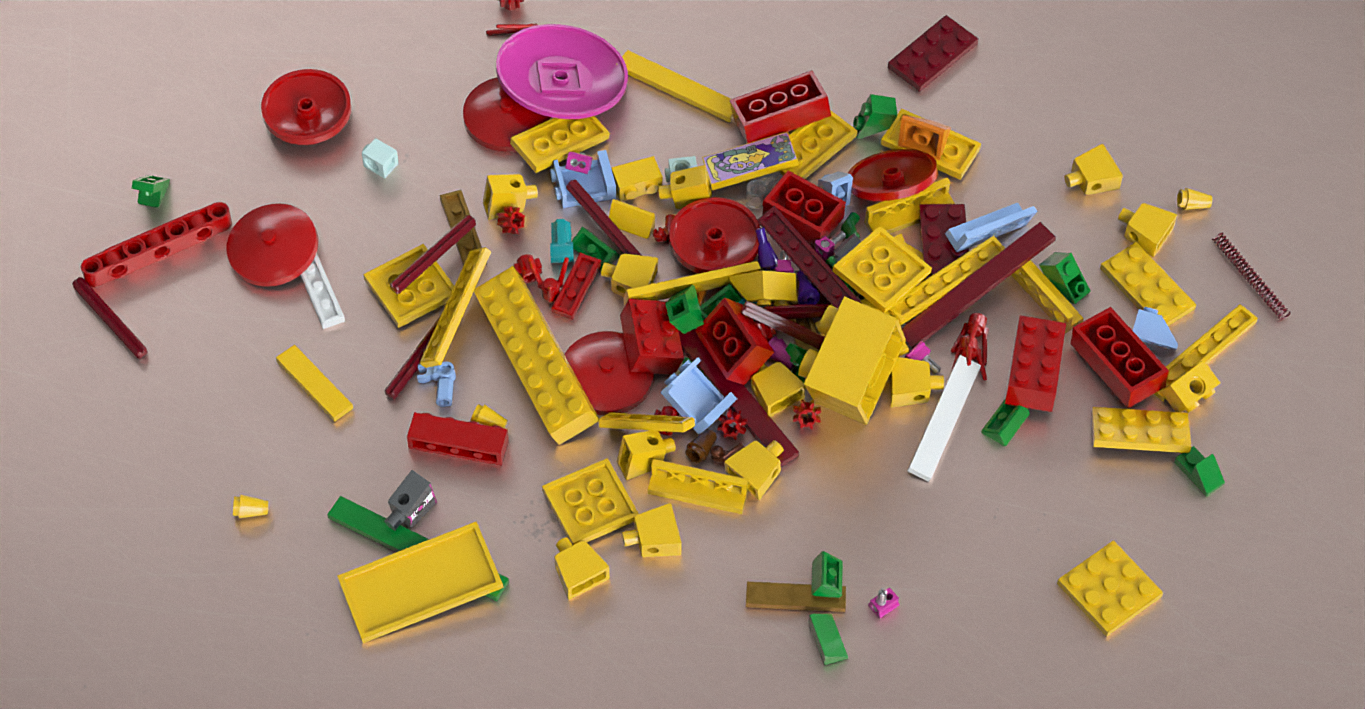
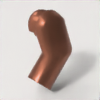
M739 443L730 451L723 450L719 445L713 446L710 450L711 458L716 463H724L745 446Z

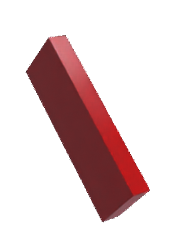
M579 253L551 308L552 313L571 320L574 319L601 266L600 259Z

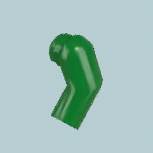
M851 212L841 226V231L846 235L845 239H848L853 233L860 238V234L856 232L857 229L855 227L860 220V216L855 212Z

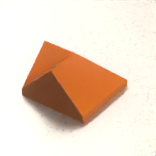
M903 115L898 146L923 151L933 156L934 159L940 160L951 127L932 120Z

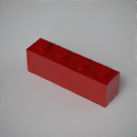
M414 412L407 434L409 449L499 466L503 464L509 443L508 429H503L497 425H481L475 421H460L452 417L433 416L430 413Z

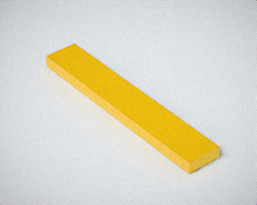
M629 50L622 56L628 75L729 123L733 119L730 104L731 98Z
M993 235L915 286L888 310L890 316L897 318L901 326L938 301L1003 251L1005 247Z
M486 247L469 252L420 361V364L425 368L442 364L490 256L491 251Z
M755 261L627 289L623 302L625 305L629 298L654 301L668 299L673 294L691 285L695 286L696 292L727 286L729 283L732 285L730 276L760 271V266Z
M1239 304L1166 366L1169 370L1166 386L1197 363L1204 360L1208 364L1253 326L1258 318ZM1160 391L1154 394L1161 401L1166 399Z

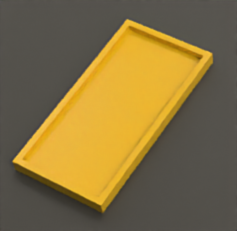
M477 521L337 575L363 643L504 588Z

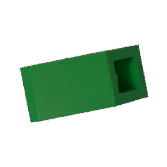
M870 94L867 101L862 104L858 116H855L853 120V127L857 130L856 138L862 139L890 129L898 116L896 99Z
M1054 252L1039 264L1043 274L1072 304H1076L1091 292L1072 253Z
M694 285L673 294L665 303L670 323L683 334L704 324Z

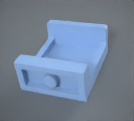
M606 150L597 151V160H592L591 170L588 174L568 170L566 165L559 166L558 160H553L554 169H550L552 183L556 182L557 184L555 195L557 200H561L563 208L580 205L566 189L567 184L571 180H577L595 202L616 199V184Z
M696 358L692 363L688 359L678 368L681 373L678 376L673 373L664 382L667 386L660 393L681 416L694 418L695 426L693 429L699 435L723 414L737 398L732 392L724 397L696 367L701 361L699 358Z

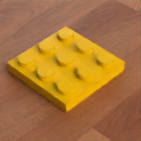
M879 226L833 266L832 271L879 310L886 313L931 273L932 267Z
M424 243L363 274L364 280L398 328L446 304L454 288L453 283L436 261L400 294H396L391 290L390 283L428 250Z
M608 458L542 486V491L572 545L581 541L589 542L633 523L634 517L639 514Z
M1114 540L1064 574L1057 581L1059 587L1106 637L1159 600L1163 595L1161 589Z

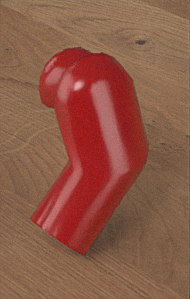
M666 215L665 227H658V230L656 228L653 230L652 234L657 242L663 243L669 239L670 226L675 215Z

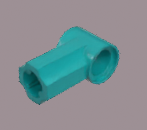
M556 219L555 222L551 223V263H563L566 257L569 258L568 263L574 262L573 242H571V224L565 219Z

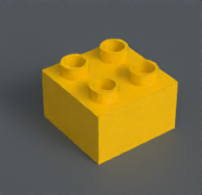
M844 296L839 309L831 305L826 309L819 325V332L825 334L823 344L819 352L812 349L807 351L801 362L798 375L805 378L804 386L816 404L867 425L906 339L897 318Z

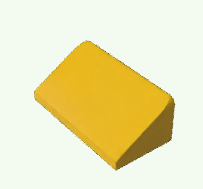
M612 200L608 217L620 230L649 239L655 228V214L618 200Z

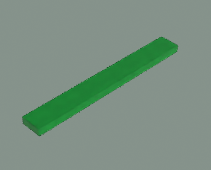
M342 496L338 498L327 514L328 519L395 552L429 540L401 525L396 531L392 530L384 522L387 518ZM501 574L499 576L504 588L484 595L496 602L509 584V578Z

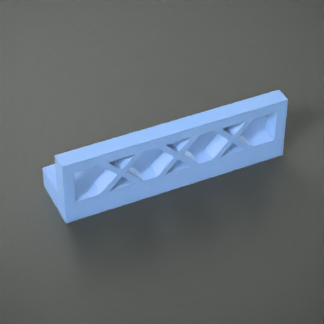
M1015 203L950 228L945 235L956 252H960L983 243L993 235L998 237L1026 226L1038 211L1034 206L1022 210L1019 203Z

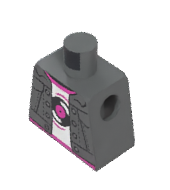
M411 470L388 501L392 513L384 521L385 524L394 531L402 523L413 527L437 503L431 483Z

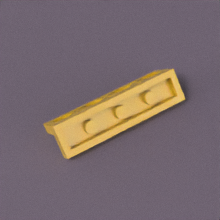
M947 177L934 182L928 188L915 195L897 200L883 201L867 207L864 220L867 229L871 234L880 226L891 234L920 223L919 204H955L949 194L951 182Z
M1031 260L1012 274V277L1052 321L1066 323L1065 334L1071 331L1074 326L1083 322L1084 318Z
M653 459L652 475L647 491L650 495L742 514L748 492V479Z

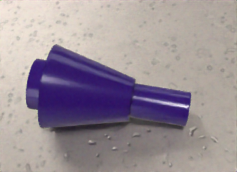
M765 228L756 229V234L760 244L758 248L759 266L763 268V271L773 270L777 267L776 264L779 259L767 240Z
M799 270L797 272L799 280L798 303L800 305L817 304L821 298L820 293Z

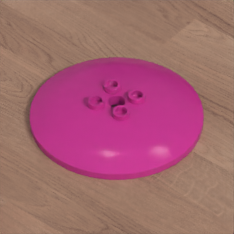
M544 24L523 29L510 36L502 44L496 60V74L499 83L513 100L533 112L560 119L587 118L609 110L622 98L628 81L626 64L615 47L590 31L569 25Z

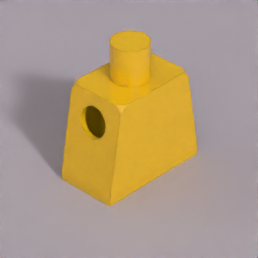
M1100 144L1073 160L1071 173L1064 176L1067 187L1079 185L1086 195L1120 189L1123 174L1104 144Z
M705 165L672 172L670 174L671 185L658 187L660 199L673 198L676 209H682L686 205L700 199L712 198V189Z
M520 174L487 175L482 203L488 220L498 218L497 214L504 212L505 206L519 207V212L524 211L526 199L538 197L536 185L525 186L523 177Z
M1142 203L1135 213L1123 208L1118 216V220L1127 224L1125 238L1133 244L1137 242L1153 258L1173 230L1177 218L1175 213L1146 203Z
M622 254L617 265L603 264L601 276L611 278V291L624 297L627 289L654 283L658 273V258Z
M901 357L897 358L890 374L891 407L929 402L931 390L944 389V376L930 375V364L928 362Z
M776 362L769 367L764 363L755 375L752 376V392L758 403L770 417L805 398L804 382L781 362Z
M644 431L624 435L616 462L625 480H630L652 471L653 459L664 461L665 454L676 450L675 442L671 437L662 439L658 431Z
M775 440L766 448L758 441H753L724 462L726 473L730 476L748 479V492L760 500L781 471V463L777 457L784 449Z
M671 503L636 515L634 517L635 530L622 532L624 546L639 544L641 556L681 555L682 542Z
M565 537L556 543L559 553L554 556L555 569L568 600L610 579L608 564L586 541L572 545L569 538Z

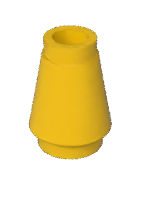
M1189 188L1180 189L1177 194V206L1183 210L1210 208L1212 205V195Z
M480 404L476 406L470 420L481 425H497L505 429L508 422L507 419L485 404L484 406Z
M240 494V497L234 496L233 516L247 518L268 515V500Z

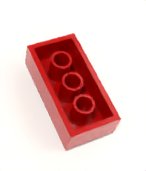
M813 70L730 99L734 121L746 143L785 133L831 116L828 96Z
M1112 307L1073 327L1070 344L1127 408L1166 387L1169 370Z
M1023 315L1019 316L1005 404L1020 405L1025 408L1052 412L1057 392L1066 323Z

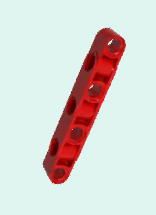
M223 202L213 203L86 258L80 266L84 280L91 287L101 286L227 231L232 226L229 207Z

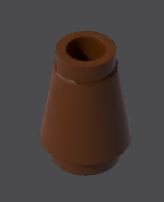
M706 429L688 443L685 451L688 459L694 463L705 461L717 439L716 433L711 429Z

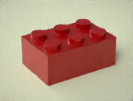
M788 170L763 200L762 215L775 206L807 242L815 246L816 240H820L824 236L828 238L843 220L846 202Z
M629 298L620 314L630 372L672 375L673 373L676 374L684 360L679 331L669 321L666 301Z
M724 298L703 321L704 324L699 326L695 332L725 378L745 385L771 357L774 350L753 319L741 313L743 305Z

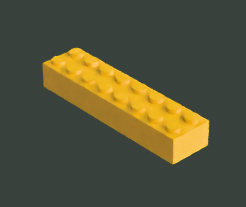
M511 266L475 288L474 293L549 434L558 445L599 422L594 408L524 280L516 269Z

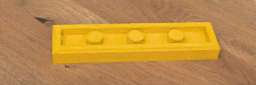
M295 344L276 357L277 363L334 422L353 409V404Z
M609 413L598 419L599 428L685 432L695 426L693 417Z

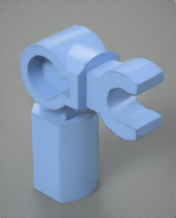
M445 361L441 365L428 368L419 364V372L426 373L424 375H417L418 383L425 384L431 380L438 381L436 404L440 407L451 406L453 384L456 379L453 364Z

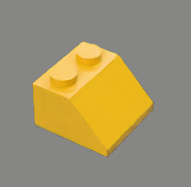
M757 271L730 276L731 283L747 301L757 302L758 306H770L771 303H774V306L788 305V302L797 301L796 273Z

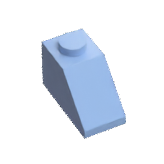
M838 171L818 179V187L846 202L845 206L850 205L853 180L851 174Z
M1144 307V310L1139 309L1133 332L1142 342L1176 351L1178 343L1162 315L1157 314L1158 310Z

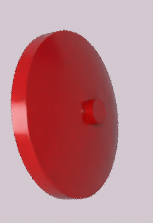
M317 69L292 71L276 79L265 91L261 102L262 117L268 130L280 140L296 145L320 143L338 134L347 124L351 115L350 94L344 83L328 72Z
M497 77L475 87L466 98L463 106L464 126L470 137L485 148L501 152L516 151L510 144L511 137L552 119V117L533 112L513 100L502 88Z
M912 149L890 150L871 155L857 162L849 170L848 174H851L853 177L851 193L861 199L871 201H891L915 195L928 188L938 176L936 160L926 152Z
M704 198L686 205L676 214L670 226V247L675 258L683 266L699 274L751 263L758 254L760 244L756 229L760 228V225L757 222L756 216L739 202L726 198Z
M281 203L260 206L245 214L232 228L226 245L227 258L234 272L242 280L250 284L264 287L285 284L300 276L313 262L318 249V234L311 218L295 206Z
M601 331L588 334L575 341L564 354L597 415L605 416L609 413H626L640 405L652 389L654 374L630 372L623 333Z

